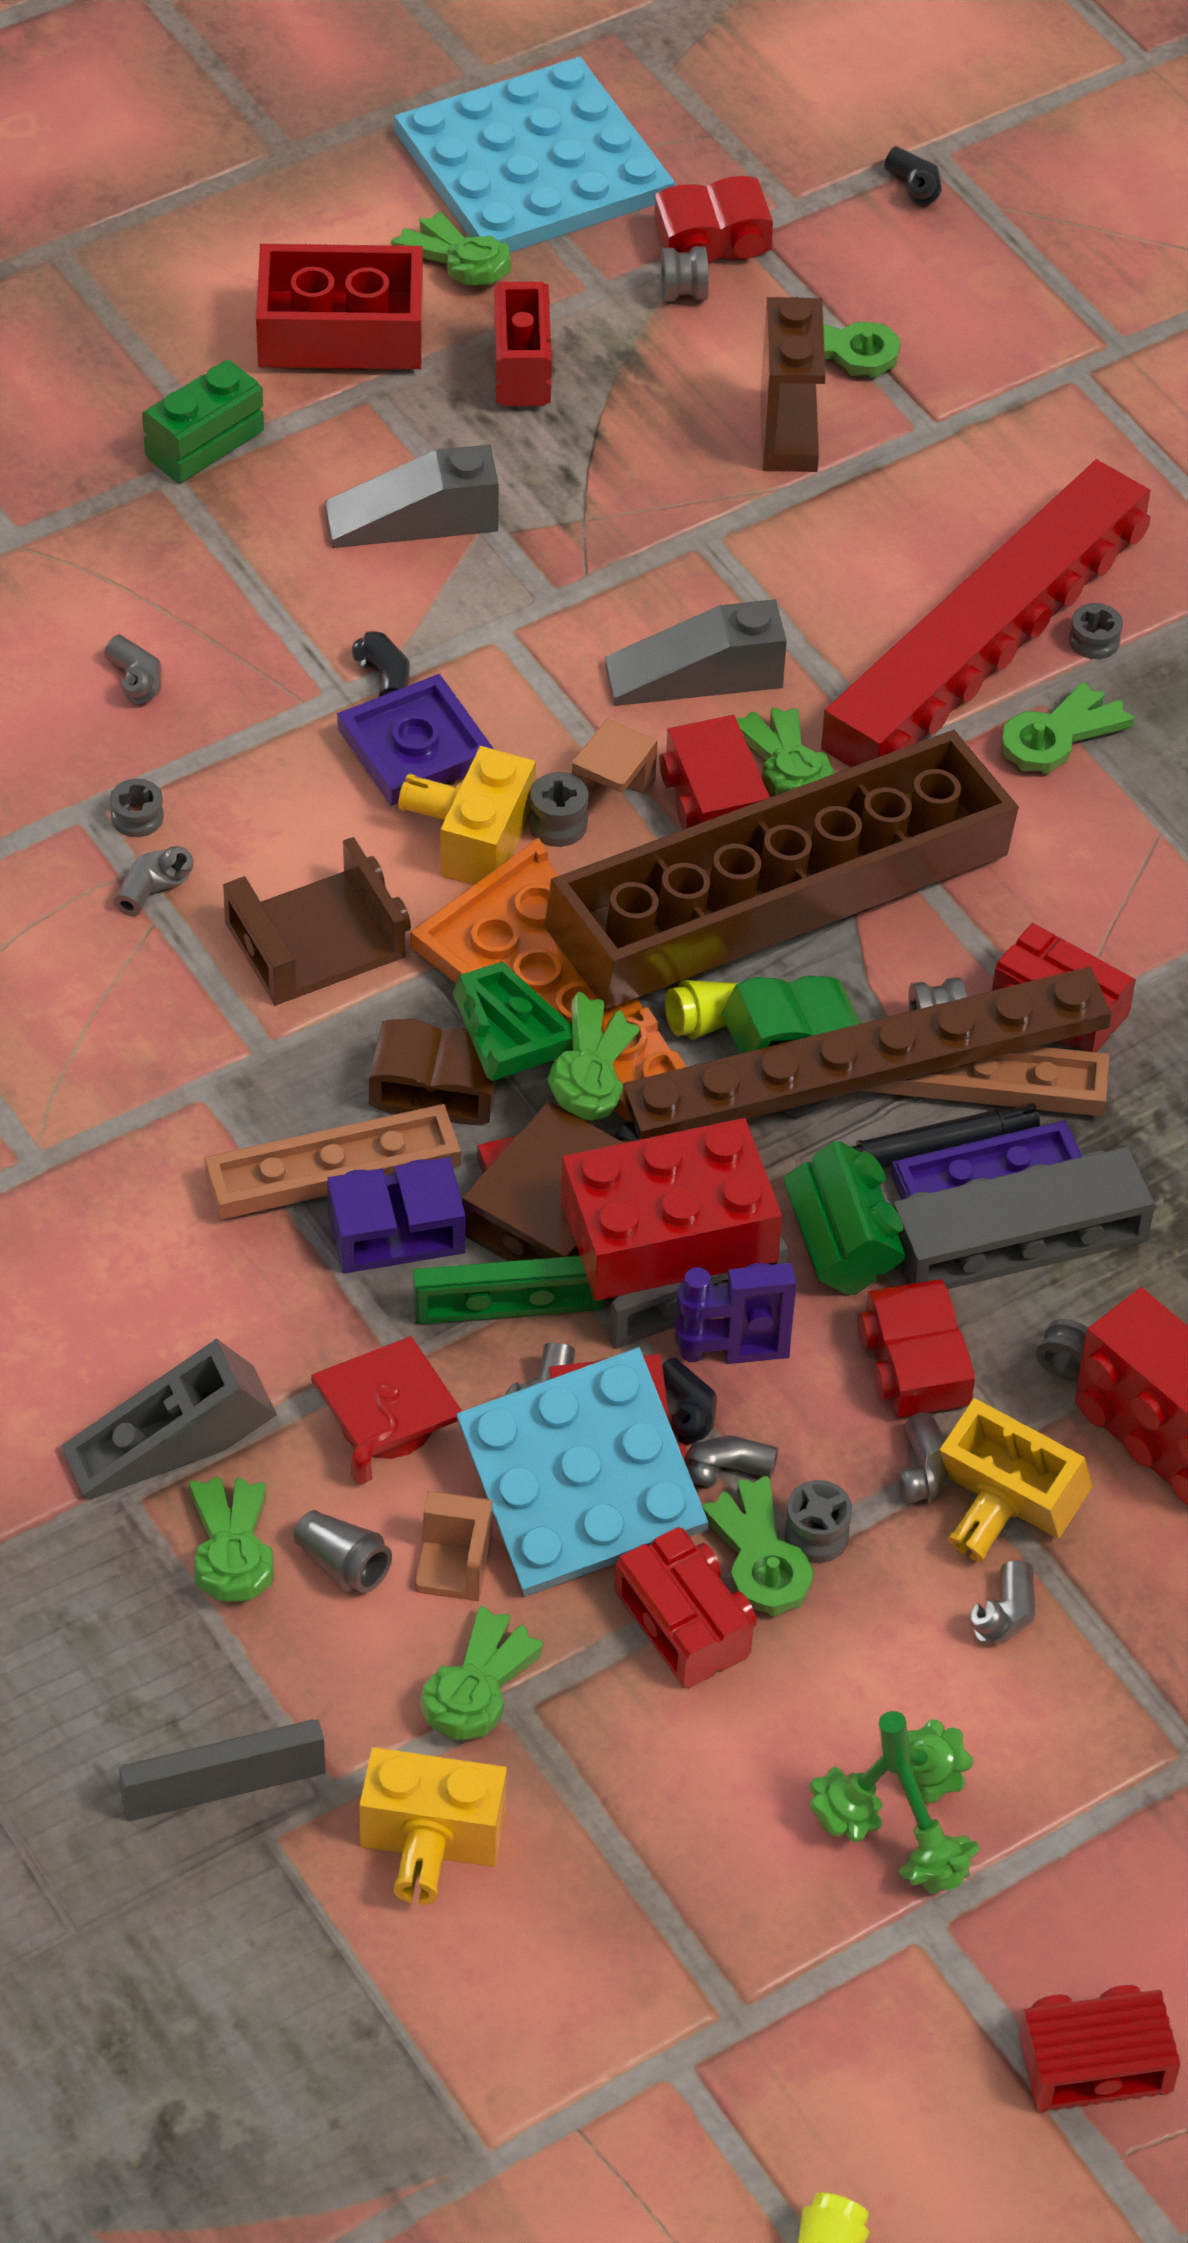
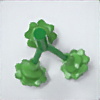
M898 1711L886 1712L879 1719L883 1755L866 1773H852L846 1776L843 1770L835 1766L831 1767L825 1776L815 1777L809 1783V1789L814 1795L809 1801V1807L819 1819L823 1830L833 1836H847L851 1841L859 1843L866 1833L876 1832L882 1826V1819L877 1814L882 1808V1802L875 1795L877 1789L876 1782L887 1771L897 1773L917 1822L913 1832L919 1844L915 1851L908 1855V1862L900 1868V1877L902 1879H909L911 1885L922 1884L924 1889L930 1894H936L941 1890H953L961 1886L964 1878L970 1876L968 1867L971 1865V1858L980 1851L978 1842L970 1841L969 1836L952 1837L944 1835L939 1821L930 1818L924 1800L929 1803H936L946 1793L963 1790L966 1782L961 1772L971 1769L974 1764L973 1758L964 1749L963 1733L960 1729L951 1727L945 1730L941 1721L932 1719L919 1730L907 1731L906 1718L902 1713Z

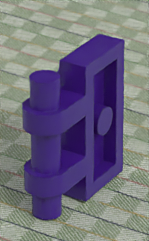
M756 1263L745 1268L728 1269L727 1285L713 1286L710 1283V1275L705 1269L695 1267L688 1270L685 1274V1281L680 1284L677 1292V1308L682 1315L676 1321L675 1341L680 1347L681 1357L688 1362H698L703 1359L705 1352L724 1350L727 1364L789 1358L796 1293V1280L792 1263L776 1265Z

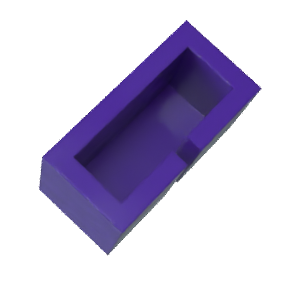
M450 1157L435 1160H414L404 1165L395 1166V1174L384 1175L383 1168L368 1171L353 1170L344 1175L327 1177L328 1216L342 1274L465 1253L466 1216Z

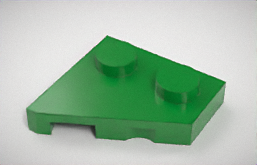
M503 961L459 975L453 996L484 1072L491 1081L556 1060L565 1051H573L572 1025Z

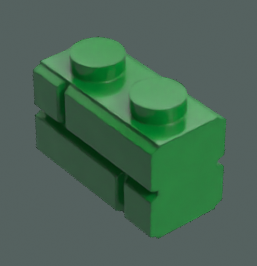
M225 360L208 370L207 374L197 377L142 412L143 431L146 433L144 436L145 455L149 461L175 482L182 483L264 431V412L260 409L263 407V388L258 381L231 360Z
M841 1141L831 1142L812 1156V1162L802 1163L783 1178L817 1279L847 1295H856L875 1282L878 1274L884 1275L906 1260L905 1252L898 1233L903 1230V1222L894 1207L885 1200L880 1186L885 1181V1173L876 1158L867 1151L859 1152Z

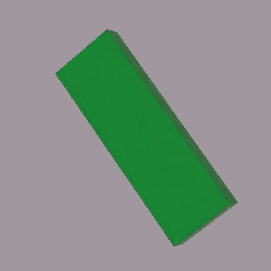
M580 1256L413 1269L415 1324L604 1309V1299L594 1300Z

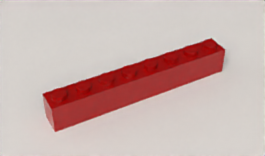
M1095 459L824 710L821 750L849 767H854L919 743L928 733L930 735L937 733L946 722L952 710L962 701H971L988 676L996 669L1003 670L1014 658L1017 649L1030 637L1037 638L1047 627L1050 618L1063 606H1071L1080 596L1084 586L1095 575H1104L1114 563L1116 556L1129 543L1135 545L1142 539L1150 524V516L1147 514L1151 490Z

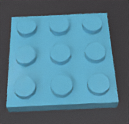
M640 1347L456 1413L486 1497L489 1500H493V1516L524 1597L616 1564L621 1555L645 1543L650 1545L655 1538L677 1527L684 1528L689 1537L709 1530L707 1517Z

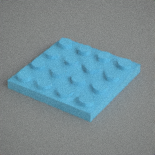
M581 57L563 61L394 115V132L469 237L492 236L499 242L509 245L510 252L655 205L656 193L675 186L674 180Z

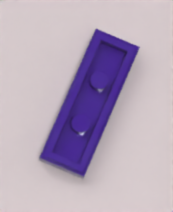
M1066 1120L893 1161L891 1177L901 1200L915 1193H933L962 1186L978 1178L992 1179L1022 1172L1033 1165H1051L1082 1157V1154Z

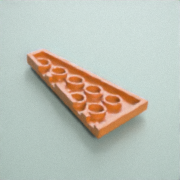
M539 837L410 932L411 948L454 983H457L461 974L503 961L571 1025V1001L578 991L584 993L590 1000L598 999L544 928L551 879L558 875L548 861V851ZM637 998L609 1009L604 1008L601 1032L611 1017L619 1010L624 1014L627 1023L640 1027L638 1034L612 1063L617 1078L622 1084L687 1067L678 1052L671 1051L658 1031V1021L648 1006L643 1008ZM622 1091L614 1111L626 1121L632 1122Z

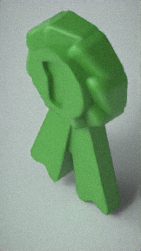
M440 212L435 213L432 218L419 219L420 233L410 229H403L402 236L391 240V245L423 246V258L446 263L448 276L465 285L491 284L509 274L511 270L509 245L499 242L492 236L464 238L444 214Z
M864 321L838 329L823 323L825 360L834 359L837 364L847 369L849 375H868L871 378H876L897 365L900 338L886 325Z
M1082 682L1051 714L1025 711L1009 719L1004 724L1003 756L1017 764L1018 769L1021 771H1041L1048 774L1068 761L1072 742L1128 729L1133 726L1134 717L1132 714L1123 711L1122 700H1116L1103 705L1105 693L1092 691L1087 683Z
M772 707L770 711V728L754 711L750 712L746 718H736L747 745L766 760L763 763L761 778L771 795L776 796L834 774V770L825 753L814 752L801 745L800 719L797 708L783 711Z
M578 991L571 1001L573 1051L563 1052L554 1061L548 1076V1083L561 1107L584 1120H597L610 1116L618 1104L623 1091V1084L617 1078L612 1063L638 1034L640 1027L627 1023L624 1014L619 1010L611 1017L601 1032L604 1001L601 999L590 1000L584 993Z
M219 1476L212 1478L207 1483L190 1481V1497L210 1539L200 1544L196 1550L194 1558L196 1585L219 1601H249L256 1598L272 1585L274 1579L273 1551L270 1546L261 1542L254 1535L266 1501V1484L259 1482L250 1485L244 1479L238 1477L234 1483L232 1508H229L222 1479Z
M763 1476L756 1482L739 1479L737 1493L744 1514L730 1494L725 1491L720 1494L717 1502L702 1504L709 1527L738 1553L732 1565L731 1584L735 1591H740L746 1596L753 1610L766 1612L773 1617L792 1608L801 1607L811 1588L814 1572L806 1554L799 1547L777 1540L771 1485L768 1476Z
M481 1606L477 1611L463 1666H441L436 1674L423 1686L420 1706L426 1723L434 1730L455 1740L487 1736L497 1725L503 1714L504 1702L500 1687L540 1658L543 1642L539 1639L530 1638L527 1628L524 1625H520L499 1648L508 1629L510 1615H493L486 1607Z

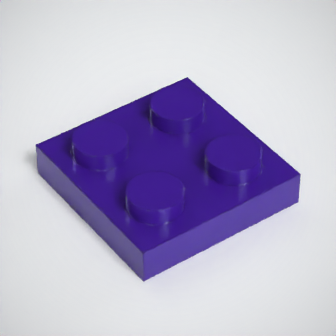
M440 674L337 713V728L391 806L398 804L402 784L406 782V776L409 773L427 780L448 784L466 777L480 746L494 749Z

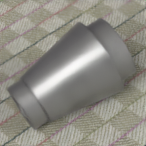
M317 1510L307 1512L299 1520L295 1528L294 1542L302 1547L345 1591L358 1590L361 1593H368L383 1581L389 1571L392 1562V1552L389 1547L384 1545V1539L379 1533L322 1514Z

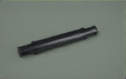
M1034 1103L1005 1111L994 1108L992 1111L863 1141L857 1140L856 1145L851 1147L859 1152H869L876 1158L881 1167L891 1166L893 1161L1040 1126V1117Z

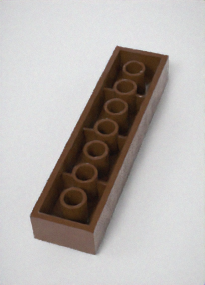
M951 730L551 879L544 928L595 996L604 1001V1008L609 1009L1004 857L1008 854L1019 806L955 730Z

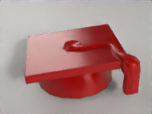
M412 1336L311 1375L312 1383L339 1422L344 1438L355 1448L351 1456V1476L358 1484L372 1480V1457L394 1459L410 1455L426 1443L433 1431L458 1422L456 1413L462 1412Z

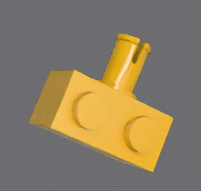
M480 746L463 783L460 782L457 787L420 778L411 773L406 776V782H403L399 795V810L411 811L444 820L440 829V876L475 885L513 856L530 819L532 809L530 805V792L532 785L535 783L536 761Z
M973 1398L939 1450L949 1480L978 1495L955 1531L949 1535L948 1542L964 1556H966L970 1549L972 1551L970 1559L979 1563L985 1560L987 1552L1010 1517H1019L1059 1539L1093 1488L1084 1456L976 1398Z
M372 1747L359 1805L360 1847L402 1853L398 1877L393 1887L394 1894L399 1899L412 1903L416 1880L419 1878L418 1887L421 1888L419 1905L431 1904L436 1901L443 1860L495 1867L506 1812L507 1767Z

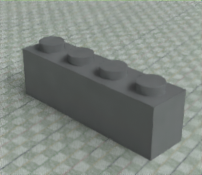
M1128 1146L1106 1152L1100 1150L1092 1151L1080 1158L1051 1165H1033L1022 1172L992 1179L978 1178L962 1186L933 1193L919 1192L903 1200L893 1202V1207L903 1222V1230L898 1233L905 1252L906 1260L901 1262L900 1266L908 1284L942 1279L947 1289L1134 1245L1148 1241L1155 1203Z

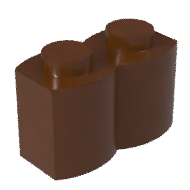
M413 1018L382 1021L369 1076L368 1104L385 1112L400 1114L444 1104L450 1122L468 1125L490 1122L498 1080L491 1081L486 1076L467 1028L441 1030Z

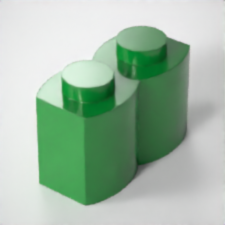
M803 976L790 983L776 978H749L735 985L721 1013L740 1054L861 1024L842 982L825 976Z

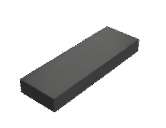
M307 1720L122 1765V1767H119L122 1802L127 1821H134L326 1774L324 1737L319 1720Z

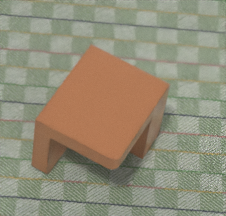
M606 718L572 762L571 774L579 777L586 784L589 795L598 783L618 792H623L629 787L645 794L656 780L658 740Z
M432 1491L427 1492L423 1511V1546L415 1579V1589L417 1592L472 1601L480 1600L492 1540L493 1500Z

